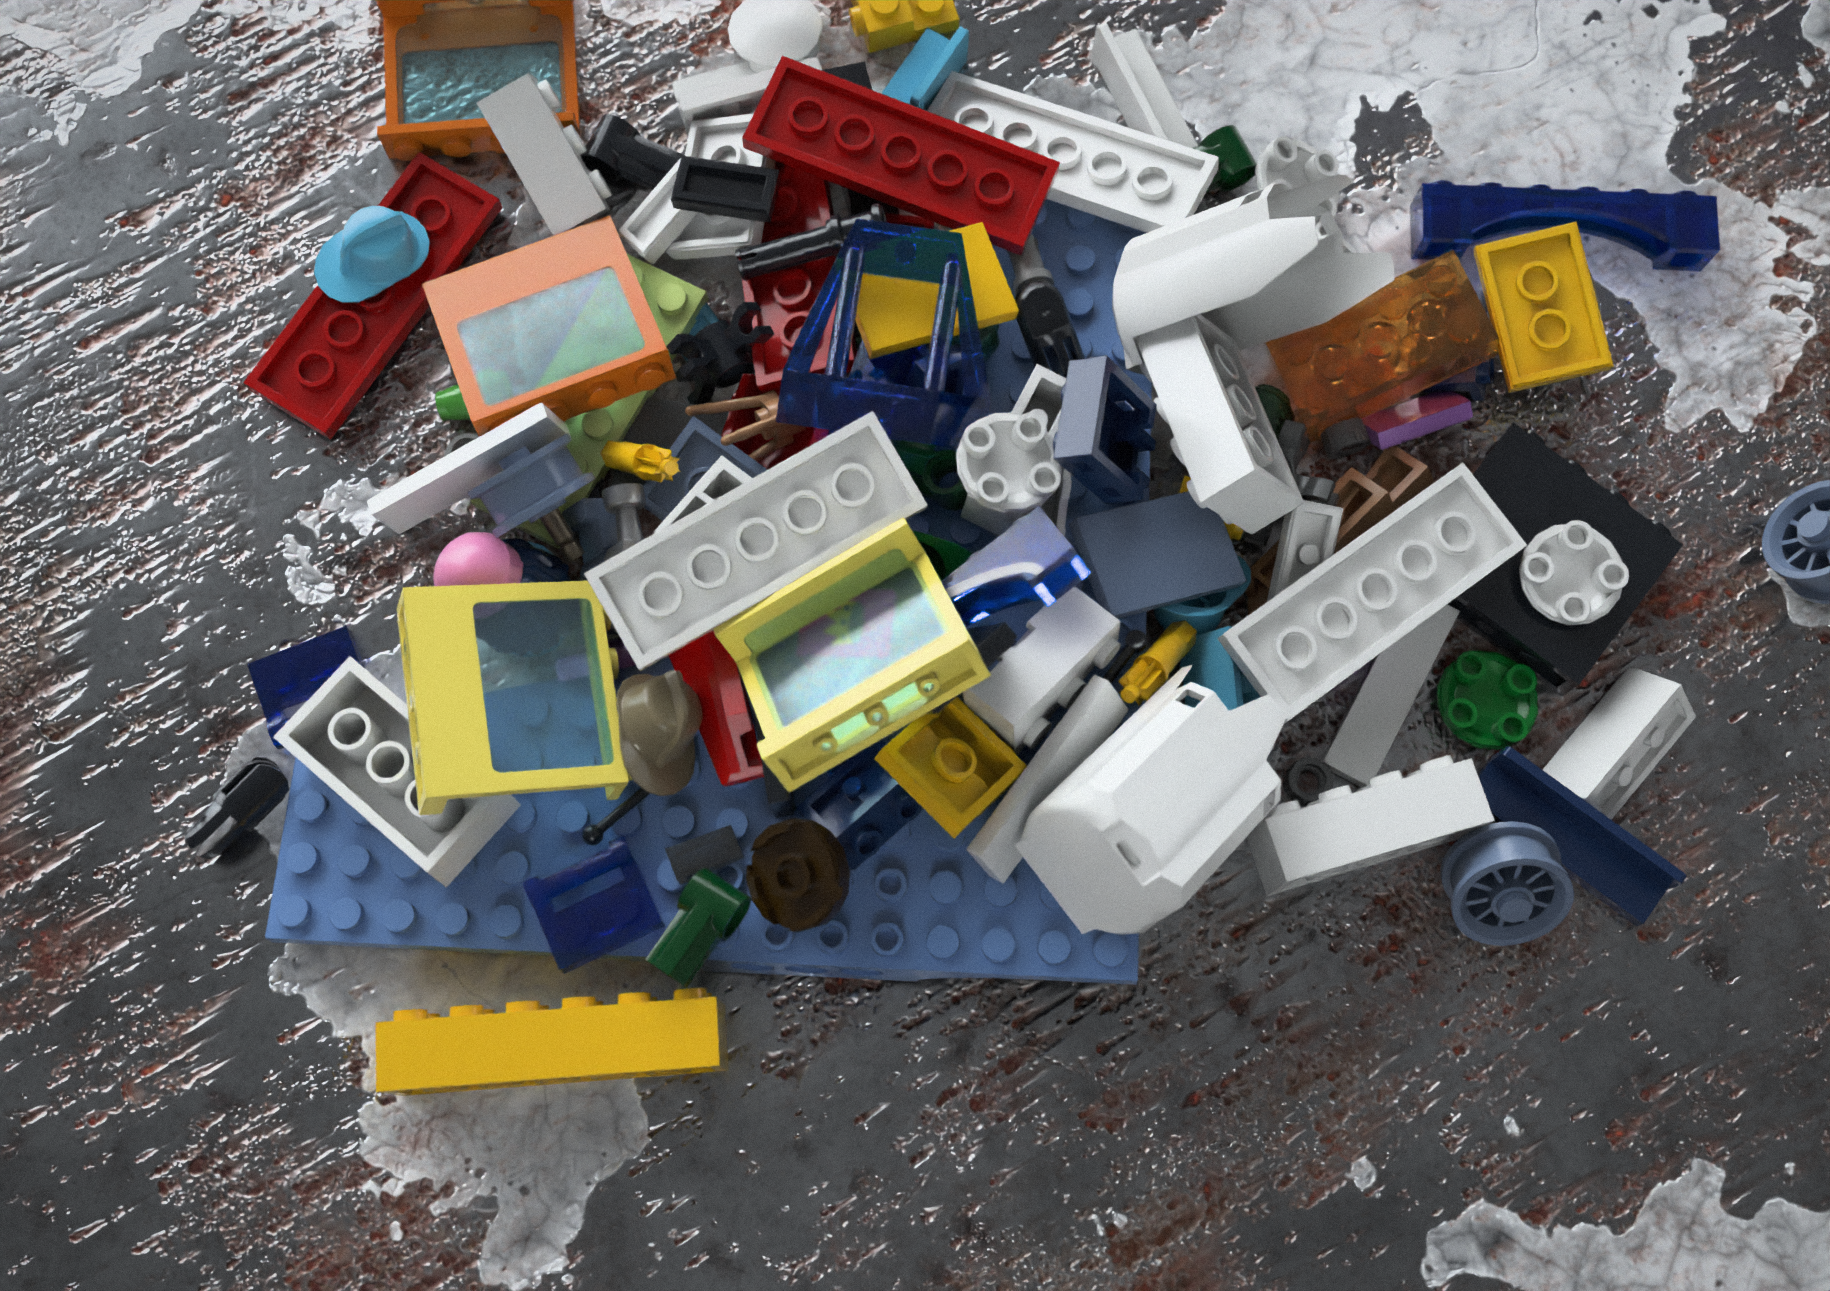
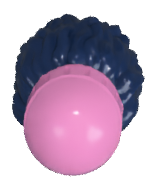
M485 532L465 533L448 543L438 556L433 572L434 586L563 582L572 580L568 575V565L562 563V560L557 556L535 548L525 540L518 538L501 540L493 534ZM579 600L476 605L473 607L476 639L485 643L496 654L502 653L504 656L515 654L521 658L529 652L537 656L542 651H548L552 647H557L559 637L568 638L572 631L571 623L580 617Z

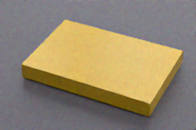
M1577 221L1474 247L1473 253L1508 393L1607 371L1614 366Z
M983 222L840 259L836 263L835 270L870 359L1011 321L1017 318L1019 312Z

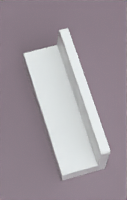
M1107 23L1096 26L1091 56L1128 127L1192 149L1197 148L1198 145L1137 30L1133 29L1114 37Z
M818 57L803 58L798 61L822 70ZM748 61L675 80L672 83L673 92L687 136L689 135L691 121L754 114L776 67L756 73L750 69Z
M1629 667L1543 768V771L1612 820L1696 718L1682 685L1640 669Z

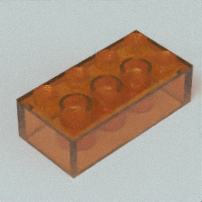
M1452 250L1395 277L1394 281L1327 322L1265 342L1268 358L1299 422L1306 426L1305 434L1309 437L1311 443L1320 439V434L1327 427L1339 421L1354 417L1363 419L1497 356L1499 337L1455 251Z

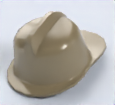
M670 670L660 676L649 674L632 675L621 683L616 693L620 750L624 767L632 780L646 792L658 796L674 795L687 786L694 773V736L703 720L702 704L692 687L683 681L680 671Z

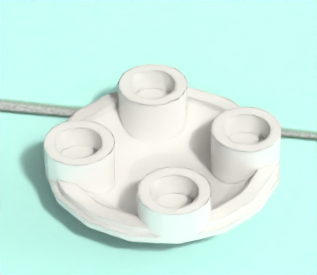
M745 0L732 14L728 33L731 46L740 57L748 61L752 71L759 73L777 67L782 56L795 61L816 56L821 48L820 37L823 27L819 11L809 0Z
M1280 136L1272 141L1259 155L1255 169L1257 189L1260 190L1275 184L1289 190L1332 177L1337 174L1339 163L1332 152L1328 150L1318 151L1300 140H1292L1286 136ZM1339 192L1318 204L1329 210L1333 217L1337 213Z
M993 413L978 419L965 429L956 452L957 473L966 492L982 506L1002 514H1023L1042 506L1058 488L1062 469L1061 465L1053 459V438L1047 431L1046 423L1039 415L1034 413H1024L1022 415L1017 413Z
M1573 520L1567 524L1553 525L1538 533L1525 548L1519 567L1522 590L1532 607L1549 620L1566 625L1589 624L1608 614L1619 600L1622 588L1628 583L1629 579L1628 568L1622 562L1611 541L1591 528L1589 524L1580 520Z

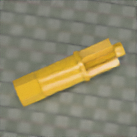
M608 440L600 452L606 467L634 474L643 480H652L662 483L663 480L673 482L672 475L681 472L678 470L677 463L680 458L672 457V450L660 448L653 444L641 445L627 441Z
M1186 620L1172 622L1144 654L1136 658L1133 665L1118 682L1123 688L1118 693H1121L1120 695L1124 702L1133 703L1136 701L1140 706L1144 700H1148L1167 681L1169 673L1195 645L1197 631Z

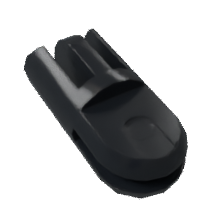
M1042 281L1030 282L1023 286L1016 295L1015 302L1019 309L1016 320L1034 368L1036 364L1048 370L1051 367L1052 372L1066 378L1069 361L1085 359L1064 299L1056 287Z
M255 757L250 762L244 764L212 795L215 802L189 827L185 835L187 847L193 849L201 844L197 856L212 859L223 852L245 829L251 832L284 799L289 791L288 780L277 764L267 757Z

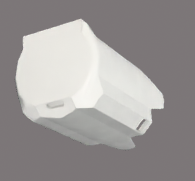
M1338 174L1289 190L1273 184L1131 239L1123 250L1112 290V310L1117 333L1124 348L1125 368L1144 375L1139 366L1142 364L1140 358L1142 354L1135 336L1201 314L1235 340L1240 351L1323 324L1394 281V265L1391 252L1343 253L1339 227L1331 212L1318 205L1354 181L1346 175ZM1320 220L1327 235L1316 237L1315 221Z
M1193 665L1182 667L1029 814L1022 837L1014 846L1082 934L1095 929L1119 935L1146 932L1158 921L1183 907L1280 801L1281 779L1266 760L1286 717L1280 706L1268 694L1229 711L1217 694L1210 689L1192 682L1178 688ZM1187 695L1201 701L1195 708L1180 703Z

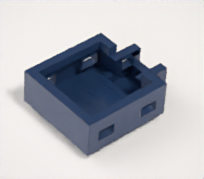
M1107 355L1069 361L1066 383L1061 390L1062 408L1058 431L1053 438V459L1105 504L1143 500L1144 489L1149 488L1150 478L1136 466L1138 452L1155 450L1156 440L1144 429L1154 427L1157 404Z

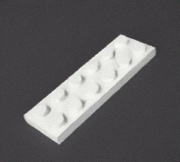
M954 71L950 73L927 110L933 114L1059 161V171L1048 194V200L1146 233L1194 215L1218 171L1219 157Z
M871 411L585 572L584 575L636 666L642 671L711 632L717 626L904 517L907 520L927 509L928 505L875 413Z
M1462 462L1217 639L1260 697L1268 694L1280 706L1286 717L1284 722L1286 723L1518 553L1527 544Z

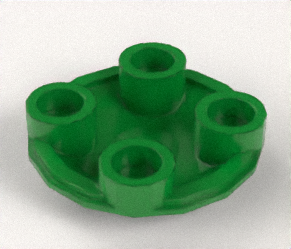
M1469 650L1463 652L1444 669L1437 685V706L1445 725L1460 740L1479 749L1500 750L1506 746L1516 745L1532 730L1538 715V694L1535 690L1537 677L1530 667L1518 664L1516 661L1497 652Z

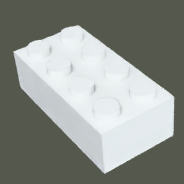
M1201 314L1135 336L1142 357H1140L1142 364L1139 366L1145 377L1155 387L1158 395L1154 399V402L1157 404L1156 409L1163 420L1170 425L1174 438L1170 440V444L1176 457L1188 470L1191 480L1187 482V488L1196 504L1203 509L1208 507L1219 514L1225 523L1229 525L1234 523L1251 535L1304 503L1235 340Z
M351 656L273 736L414 862L445 887L456 878L521 806L511 794L448 799L442 814L419 815L407 704Z
M1451 755L1436 758L1421 764V770L1406 775V778L1402 777L1400 770L1388 772L1370 779V785L1358 789L1355 793L1351 792L1349 785L1337 787L1319 794V800L1307 804V807L1304 808L1300 807L1298 800L1274 806L1268 815L1247 836L1266 896L1456 841L1472 830L1495 821L1472 758L1453 763Z

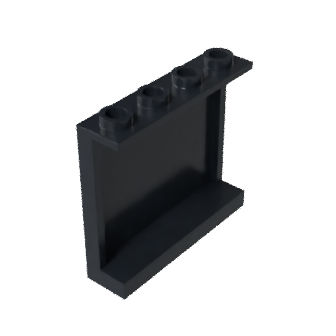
M1513 422L1475 470L1473 476L1527 546L1538 533L1553 525L1567 524L1573 520L1584 521L1611 541L1622 562L1628 568V583L1622 588L1619 600L1609 613L1589 624L1566 625L1549 620L1532 607L1522 590L1519 567L1526 548L1524 547L1448 603V605L1460 611L1457 616L1458 620L1518 664L1530 667L1540 681L1559 695L1564 696L1582 682L1683 544L1672 537L1670 530L1665 525L1656 520L1647 519L1630 507L1629 502L1622 494L1612 489H1605L1587 476V472L1580 464L1571 459L1562 458L1548 448L1544 440L1537 433L1529 429H1522Z

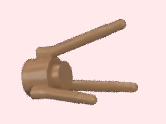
M771 390L758 396L692 405L685 409V413L688 416L761 407L762 409L754 412L756 423L727 434L720 440L722 445L728 446L760 433L765 440L773 438L748 455L756 462H760L777 449L794 443L793 435L806 430L804 414L797 398L792 392L778 397L775 390Z

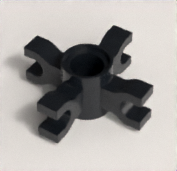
M743 302L735 310L732 321L721 320L704 327L695 336L677 334L666 346L671 355L682 354L688 359V362L680 367L675 375L678 382L695 381L694 391L686 397L690 404H705L712 398L715 387L727 388L740 382L743 373H755L751 348L755 344L767 342L775 334L771 326H756L753 329V318L761 311L757 302Z

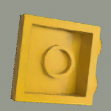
M851 0L853 7L849 8L853 32L856 37L863 35L869 53L917 41L927 27L939 34L955 31L959 28V16L953 0Z
M955 697L938 714H924L915 719L886 744L874 758L954 839L992 805L1018 779L1027 767L1015 754L1014 750L1007 743L1003 742L958 697Z

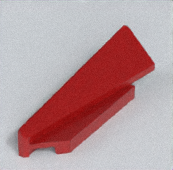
M714 630L668 656L674 670L681 672L683 681L692 687L700 699L703 707V720L699 731L721 785L727 787L762 778L764 773L745 684L737 663L715 636Z

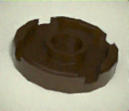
M794 818L769 825L754 840L750 850L754 851L752 855V863L747 865L746 881L751 899L763 918L773 925L780 924L784 928H789V931L801 932L827 924L841 911L849 893L850 868L844 848L832 831L814 820Z

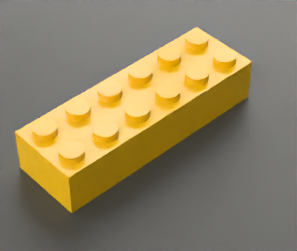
M707 988L674 990V1000L658 1001V997H652L651 992L618 994V1004L604 1005L603 1001H596V997L593 996L569 997L562 999V1008L549 1009V1005H540V1001H515L506 1003L505 1013H495L494 1009H484V1005H461L449 1007L450 1017H440L438 1013H428L427 1009H407L393 1011V1021L375 1022L376 1092L400 1096L729 1071L726 1006L717 997H712V993H707Z

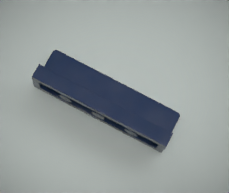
M1506 746L1490 757L1478 774L1496 823L1508 821L1523 822L1545 830L1556 842L1561 854V866L1567 871L1569 877L1635 926L1644 924L1664 893L1669 889L1682 885L1687 877L1676 866L1510 746Z

